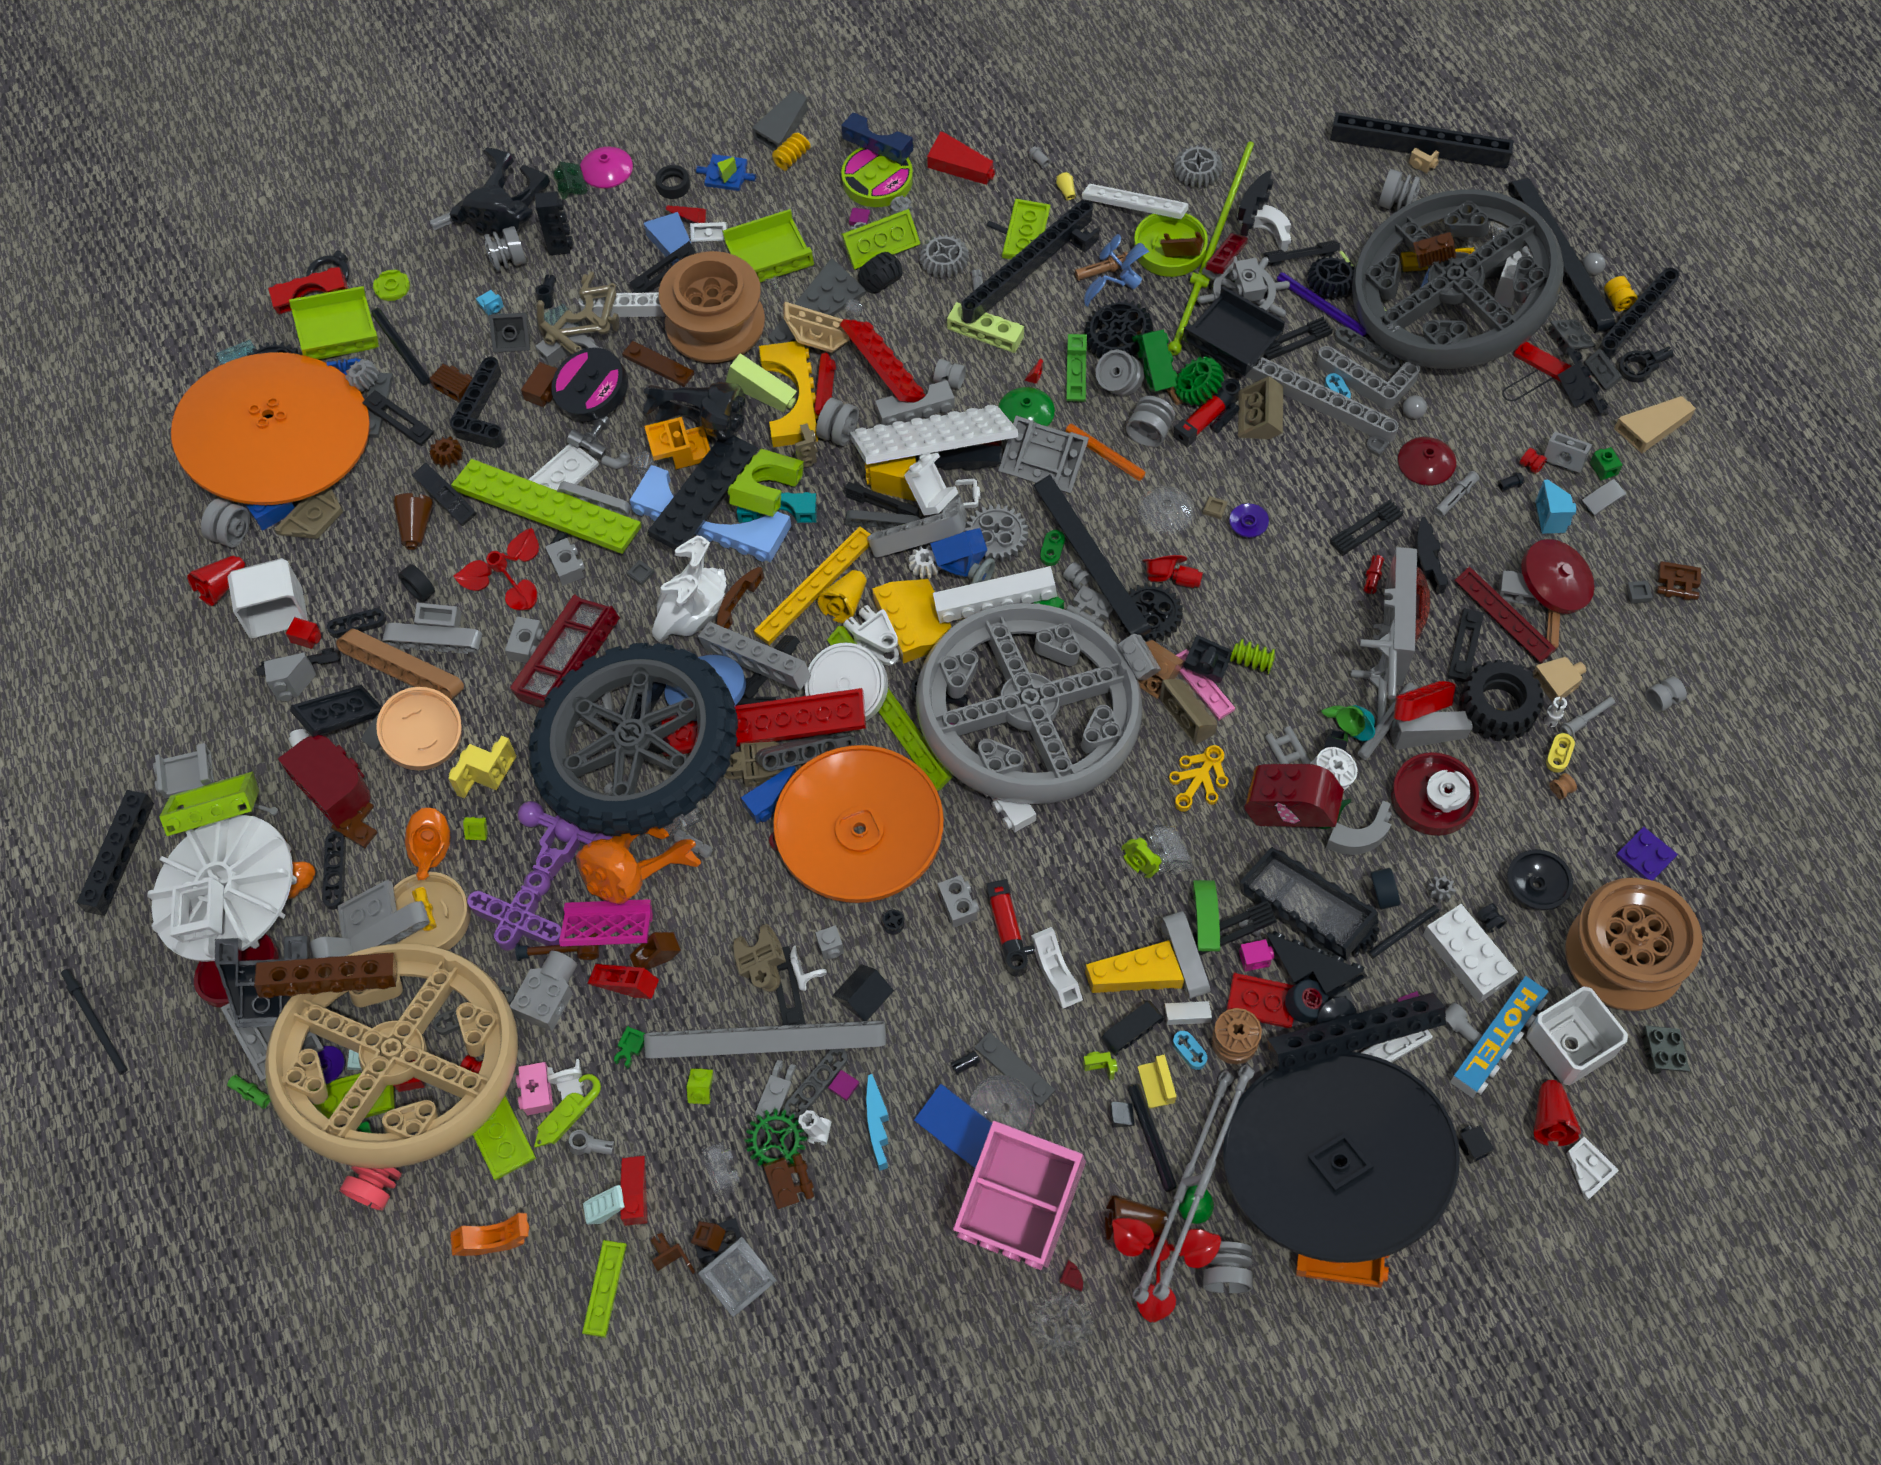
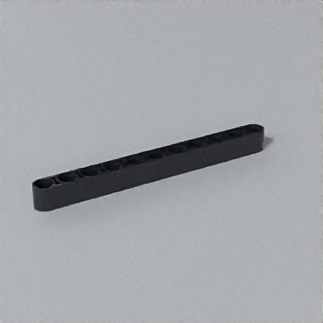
M1525 177L1509 182L1508 191L1512 193V198L1525 203L1535 210L1554 232L1564 262L1563 282L1565 285H1568L1569 292L1577 300V305L1581 312L1585 313L1586 320L1595 330L1594 333L1612 329L1615 326V318L1531 180Z
M1089 200L1079 201L968 295L961 304L962 321L965 323L977 321L1070 241L1071 234L1076 228L1080 231L1085 228L1092 220L1093 203Z
M1049 474L1033 484L1128 633L1143 637L1152 632L1146 619L1052 476Z

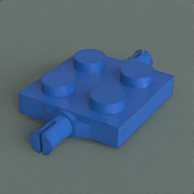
M712 154L708 167L697 166L696 173L706 174L704 182L706 187L740 191L741 185L745 180L755 182L756 174L746 173L747 159L734 157L737 171L724 183L719 174L717 163L731 157Z

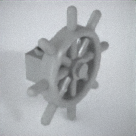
M1235 256L1233 262L1223 274H1214L1205 268L1202 269V274L1213 279L1214 283L1212 294L1199 296L1197 301L1199 303L1215 301L1220 296L1222 284L1250 302L1253 301L1259 304V307L1264 308L1266 311L1269 312L1270 310L1284 317L1286 311L1273 303L1276 290L1289 288L1290 283L1288 281L1274 283L1270 274L1264 270L1269 263L1267 257L1262 258L1258 264L1256 258L1238 261ZM1265 292H1267V299H1266V300L1263 299V298H1264V295H1265Z

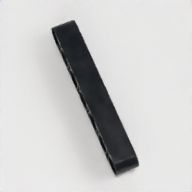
M1671 267L1664 269L1603 338L1599 349L1603 350L1610 360L1614 358L1674 289L1679 278L1678 270Z

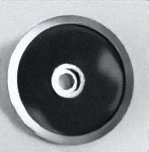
M1534 849L1522 852L1513 859L1507 871V884L1512 895L1521 904L1531 909L1545 911L1555 909L1566 902L1573 889V876L1568 865L1559 856L1546 850ZM1533 883H1538L1540 888L1534 887Z

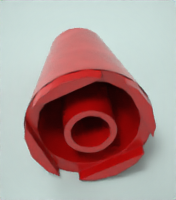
M232 555L191 571L187 575V580L194 592L198 590L201 594L199 598L207 605L213 606L229 590L227 576L231 571L244 568L245 563L240 557Z
M1547 1080L1540 1086L1533 1131L1535 1140L1549 1146L1548 1141H1556L1558 1146L1572 1144L1579 1139V1134H1581V1128L1565 1089L1556 1080Z

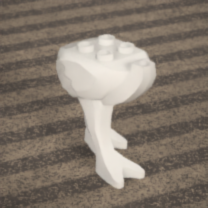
M695 536L675 549V556L689 557L690 562L681 574L673 577L660 587L661 593L657 601V617L652 629L653 637L660 643L671 634L691 636L718 616L719 608L725 597L726 577L724 569L704 568V556L709 549L710 542L702 536Z

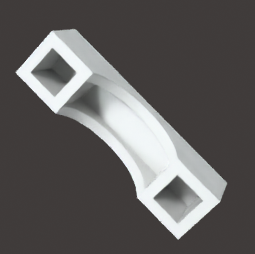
M991 797L993 809L996 813H1002L1004 816L1002 821L1008 830L1012 828L1015 833L1036 821V813L1030 804L1008 802Z

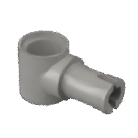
M1452 1003L1445 1010L1446 1025L1444 1026L1448 1028L1447 1031L1451 1033L1454 1031L1456 1033L1459 1032L1474 1046L1483 1035L1468 1023L1466 1011L1456 1003Z
M583 1130L573 1131L569 1136V1149L574 1155L591 1154V1152L612 1155L614 1141L595 1139L594 1136L588 1135ZM583 1139L585 1144L581 1147H576L573 1141Z

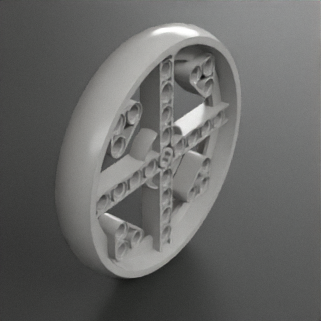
M1017 603L1000 605L972 614L951 627L936 642L926 657L919 674L916 687V708L920 728L928 746L940 763L954 777L978 792L1003 801L1020 804H1049L1075 798L1091 791L1105 782L1122 766L1131 753L1141 728V689L1137 677L1123 655L1124 653L1121 652L1118 644L1101 628L1089 620L1064 609L1042 604ZM1011 634H1036L1034 645L1036 653L1067 666H1073L1078 662L1081 651L1098 668L1051 682L1042 675L1029 673ZM988 641L1007 681L1001 689L999 697L947 711L946 691L952 698L963 697L976 674L978 666V655L971 650ZM1110 692L1113 711L1107 705H1099L1095 708L1084 730L1081 742V749L1089 755L1072 765L1052 721L1058 714L1060 706ZM1008 722L1018 729L1030 731L1048 772H1022L1024 755L1020 751L992 739L981 740L976 754L959 736Z

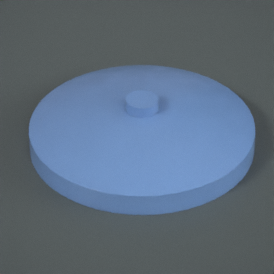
M705 655L698 657L708 662L719 676L722 677L736 705L744 695L746 688V679L741 666L726 656ZM669 685L665 686V698L668 706L687 698L679 690Z

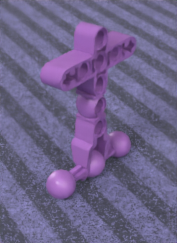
M528 801L519 807L518 820L520 823L531 828L538 825L548 828L540 839L542 848L536 859V865L532 867L534 871L529 872L525 876L524 886H521L522 890L518 891L511 904L480 891L471 893L467 899L469 907L476 916L498 925L494 938L499 947L506 951L515 948L522 935L546 946L559 945L562 929L558 924L535 915L538 901L541 902V896L549 891L551 881L554 879L553 877L556 876L564 863L572 861L580 842L589 844L595 840H609L613 838V836H607L601 832L594 834L579 829L577 825L569 824L558 815L553 817L544 813L543 807L537 802ZM555 837L562 842L568 843L563 850L550 848ZM552 863L549 867L544 868L545 864ZM536 881H541L539 885L533 886ZM526 899H531L528 904H523ZM502 909L499 914L494 915L496 910ZM516 917H521L518 922L512 923ZM540 925L537 930L531 931L533 926ZM505 936H510L507 941H502Z

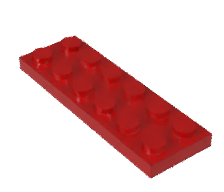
M854 319L842 320L840 326L899 401L917 402L926 396L922 387L917 385L913 380V376L905 370L903 363L893 355V351L886 346L883 338L874 331L872 324L867 321L861 322Z

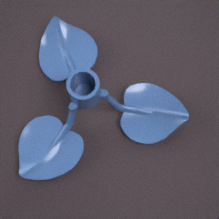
M1119 234L1115 235L1111 242L1103 248L1099 258L1104 260L1110 254L1121 266V269H1123L1120 274L1121 280L1106 275L1095 279L1085 292L1084 302L1087 307L1090 301L1103 288L1106 280L1119 283L1122 286L1126 284L1132 290L1140 284L1142 278L1132 270L1130 265L1149 252L1142 243H1138L1132 248L1123 263L1113 253V250L1118 247L1121 241Z

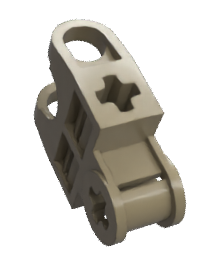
M774 741L742 743L741 752L731 754L730 758H732V761H730L724 777L730 780L744 778L745 787L763 784L783 770L768 771L757 764L755 760L756 754L763 748L780 744Z
M768 924L760 926L759 939L753 947L748 945L743 936L735 938L733 942L734 957L739 974L745 978H751L753 985L758 988H762L767 992L775 991L781 982L777 966L786 962L781 943L774 930Z

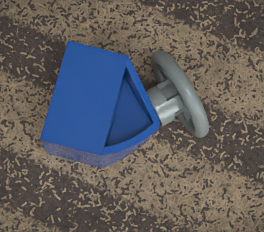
M981 528L965 531L930 543L938 567L956 575L968 576L973 579L971 584L991 579L995 569V560L988 558L979 565L988 551Z

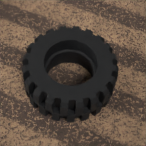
M1495 660L1494 663L1487 661L1482 666L1478 665L1475 667L1473 672H1470L1460 693L1459 706L1461 707L1460 711H1465L1467 718L1471 720L1472 730L1475 733L1481 732L1484 734L1483 737L1487 739L1494 737V741H1501L1502 738H1505L1506 741H1511L1515 736L1520 738L1524 736L1525 732H1529L1532 729L1543 707L1544 700L1542 698L1544 693L1543 689L1540 688L1539 680L1534 679V674L1530 670L1526 671L1523 665H1515L1513 661L1509 660L1507 662ZM1492 689L1506 691L1516 699L1519 708L1513 711L1498 710L1486 701L1483 692Z

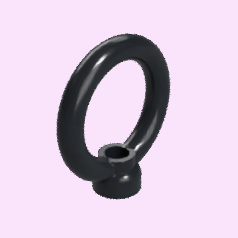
M336 250L333 255L319 257L308 267L306 277L314 273L320 265L333 263L335 266L341 267L347 282L350 274L346 263L348 257L339 250Z

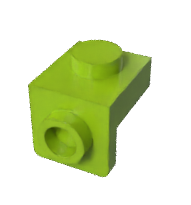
M1091 1052L1083 1058L1085 1071L1107 1068L1109 1080H1113L1115 1072H1118L1116 1059L1111 1058L1110 1052Z
M691 1069L687 1083L688 1103L710 1104L713 1070Z

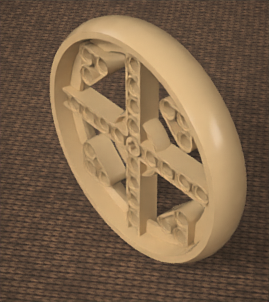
M402 943L371 947L347 955L394 953L397 963L396 987L349 991L352 1003L356 1007H366L401 995L403 986L400 976L427 979L398 1021H388L370 1028L326 1009L334 1000L348 991L291 996L276 1019L270 1034L265 1058V1075L269 1098L275 1112L291 1134L303 1145L319 1155L349 1166L375 1169L403 1167L432 1159L458 1146L482 1127L495 1112L510 1086L516 1067L518 1034L515 1018L505 995L493 979L473 962L451 951L434 946ZM453 990L457 991L468 1001L457 1007L456 1015L467 1053L473 1057L484 1054L479 1074L427 1052L426 1041L422 1034ZM308 1031L359 1053V1064L363 1071L329 1119L313 1105L323 1103L328 1097V1090L317 1052L313 1049L301 1051ZM414 1077L462 1098L440 1117H438L435 1104L432 1101L423 1100L386 1112L382 1118L385 1134L356 1131L387 1085L401 1084Z

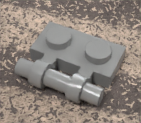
M1084 585L1073 599V603L1078 606L1074 607L1069 604L1066 609L1089 620L1101 629L1105 622L1100 620V617L1108 620L1114 612L1104 595ZM1086 609L1094 614L1090 615L1084 612V610Z

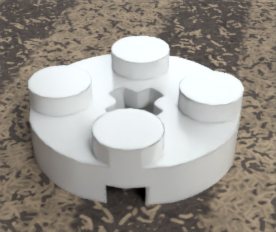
M1442 770L1432 775L1429 779L1427 797L1431 804L1441 809V811L1445 813L1461 808L1469 800L1470 783L1460 772L1455 771L1453 773ZM1444 788H1453L1452 793H1445Z

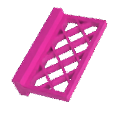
M651 899L628 900L625 904L620 905L607 901L565 903V915L559 944L560 946L647 943L650 922L653 919ZM628 924L632 926L628 930L623 929V927L627 926ZM606 925L611 927L606 931L601 930ZM585 926L589 928L584 932L579 931ZM637 931L643 933V935L633 936L632 934H634ZM615 932L620 933L618 936H610ZM573 933L577 935L574 938H566ZM593 933L598 934L596 937H588Z

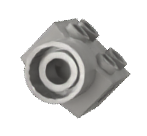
M550 951L541 968L529 970L510 1004L513 1015L552 1032L573 995L568 982L577 967V963L563 953Z

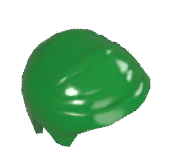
M1197 1185L1188 1187L1182 1203L1179 1204L1178 1210L1185 1221L1195 1198L1194 1193ZM1207 1189L1203 1198L1199 1201L1191 1222L1192 1224L1206 1222L1213 1213L1214 1202Z

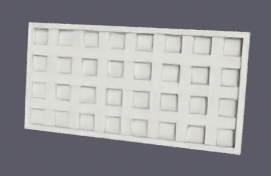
M987 405L983 409L970 408L966 412L961 413L953 411L944 416L932 415L927 419L914 418L910 422L897 421L887 426L876 425L870 429L858 428L850 432V437L865 463L872 464L922 455L927 452L933 453L1018 437V430L998 406Z

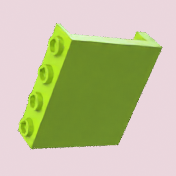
M791 209L722 231L724 243L729 254L746 261L755 270L759 282L814 265L812 250L810 247L807 248L792 219Z
M364 286L289 300L304 356L323 359L379 347Z

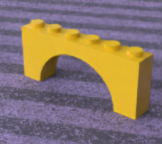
M797 341L759 346L762 368L766 371L778 372L787 376L799 390V397L794 408L784 417L769 422L773 447L794 445L801 442L800 425L806 423L809 429L814 431L816 436L815 442H817V423L815 419L819 417L813 407L816 395L815 392L811 393V389L814 388L813 377H809V374L812 373L811 362L806 360L810 359L809 348H805L804 344Z

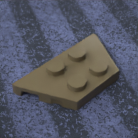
M331 487L320 493L303 499L274 530L278 535L318 539L343 513V510Z

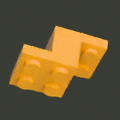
M682 417L644 426L653 460L672 457L675 469L699 464L710 451L704 428L700 426L685 430Z

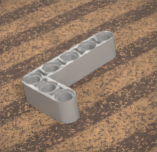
M1330 346L1320 348L1316 361L1317 367L1328 374H1338L1343 378L1348 387L1384 409H1391L1416 383L1420 372L1419 365L1406 362L1387 382Z
M957 494L943 508L941 514L869 535L867 539L874 557L889 555L962 533L965 530L967 516L962 498Z
M417 901L406 905L351 938L319 937L312 940L310 946L314 958L347 956L371 947L396 944L427 926L430 921L424 903Z

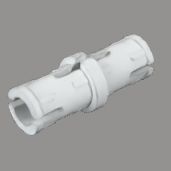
M1556 697L1553 704L1548 707L1547 716L1544 719L1547 726L1552 723L1551 727H1555L1558 720L1562 719L1564 709L1567 706L1565 698L1562 697L1559 702L1560 697Z

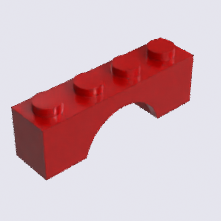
M340 267L329 268L327 271L312 273L307 277L295 278L283 284L278 283L268 289L273 308L278 314L292 311L290 299L301 298L313 291L328 293L348 289L344 273Z

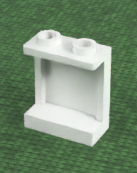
M930 452L921 455L919 457L920 460L909 467L910 470L904 475L924 516L939 513L958 494L955 486L946 488L934 462L940 457L938 453L930 454Z

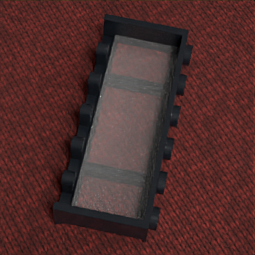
M1273 847L1263 855L1240 881L1241 894L1257 905L1268 901L1274 916L1337 956L1345 959V961L1348 960L1351 952L1370 930L1378 924V912L1373 906L1364 904L1354 894L1346 893L1336 883L1328 882L1318 872H1312L1300 861H1294L1284 851L1276 850Z

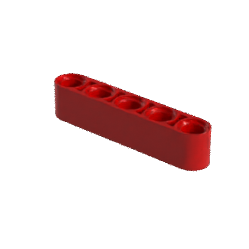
M1438 681L1396 696L1393 718L1401 721H1411L1452 706L1456 685L1448 681Z

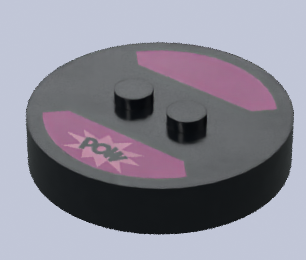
M586 348L570 355L558 367L552 380V395L555 402L567 416L578 421H593L610 414L622 402L628 388V375L624 366L612 352L603 348Z

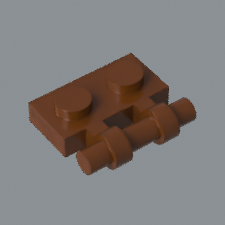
M1661 561L1658 565L1657 582L1666 584L1665 587L1657 586L1656 593L1664 594V597L1671 598L1676 596L1682 597L1683 600H1698L1699 592L1692 591V588L1698 589L1701 584V568ZM1674 585L1684 586V590L1676 589Z
M801 1153L792 1156L794 1163L790 1165L787 1164L785 1157L763 1164L777 1209L798 1203L797 1193L804 1192L806 1199L814 1197L812 1190L814 1185L812 1180H809L806 1171L808 1166L806 1161H803ZM798 1173L800 1182L794 1184L791 1174Z

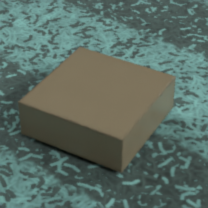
M1209 496L1203 514L1221 520L1228 502Z

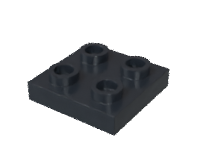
M1196 635L1183 667L1221 683L1233 650Z

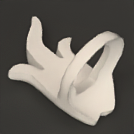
M793 946L790 953L791 964L798 982V988L806 991V983L810 979L822 977L827 974L826 969H819L804 974L801 961L798 960L796 946Z

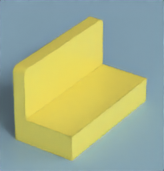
M1165 1054L1156 1056L1153 1063L1139 1065L1138 1071L1148 1107L1155 1108L1175 1103L1177 1096Z

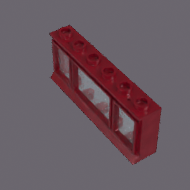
M574 594L511 685L510 689L518 700L544 708L546 704L544 700L552 688H558L563 683L561 678L570 670L577 671L584 666L582 662L596 655L620 619L613 606L609 607L581 599Z

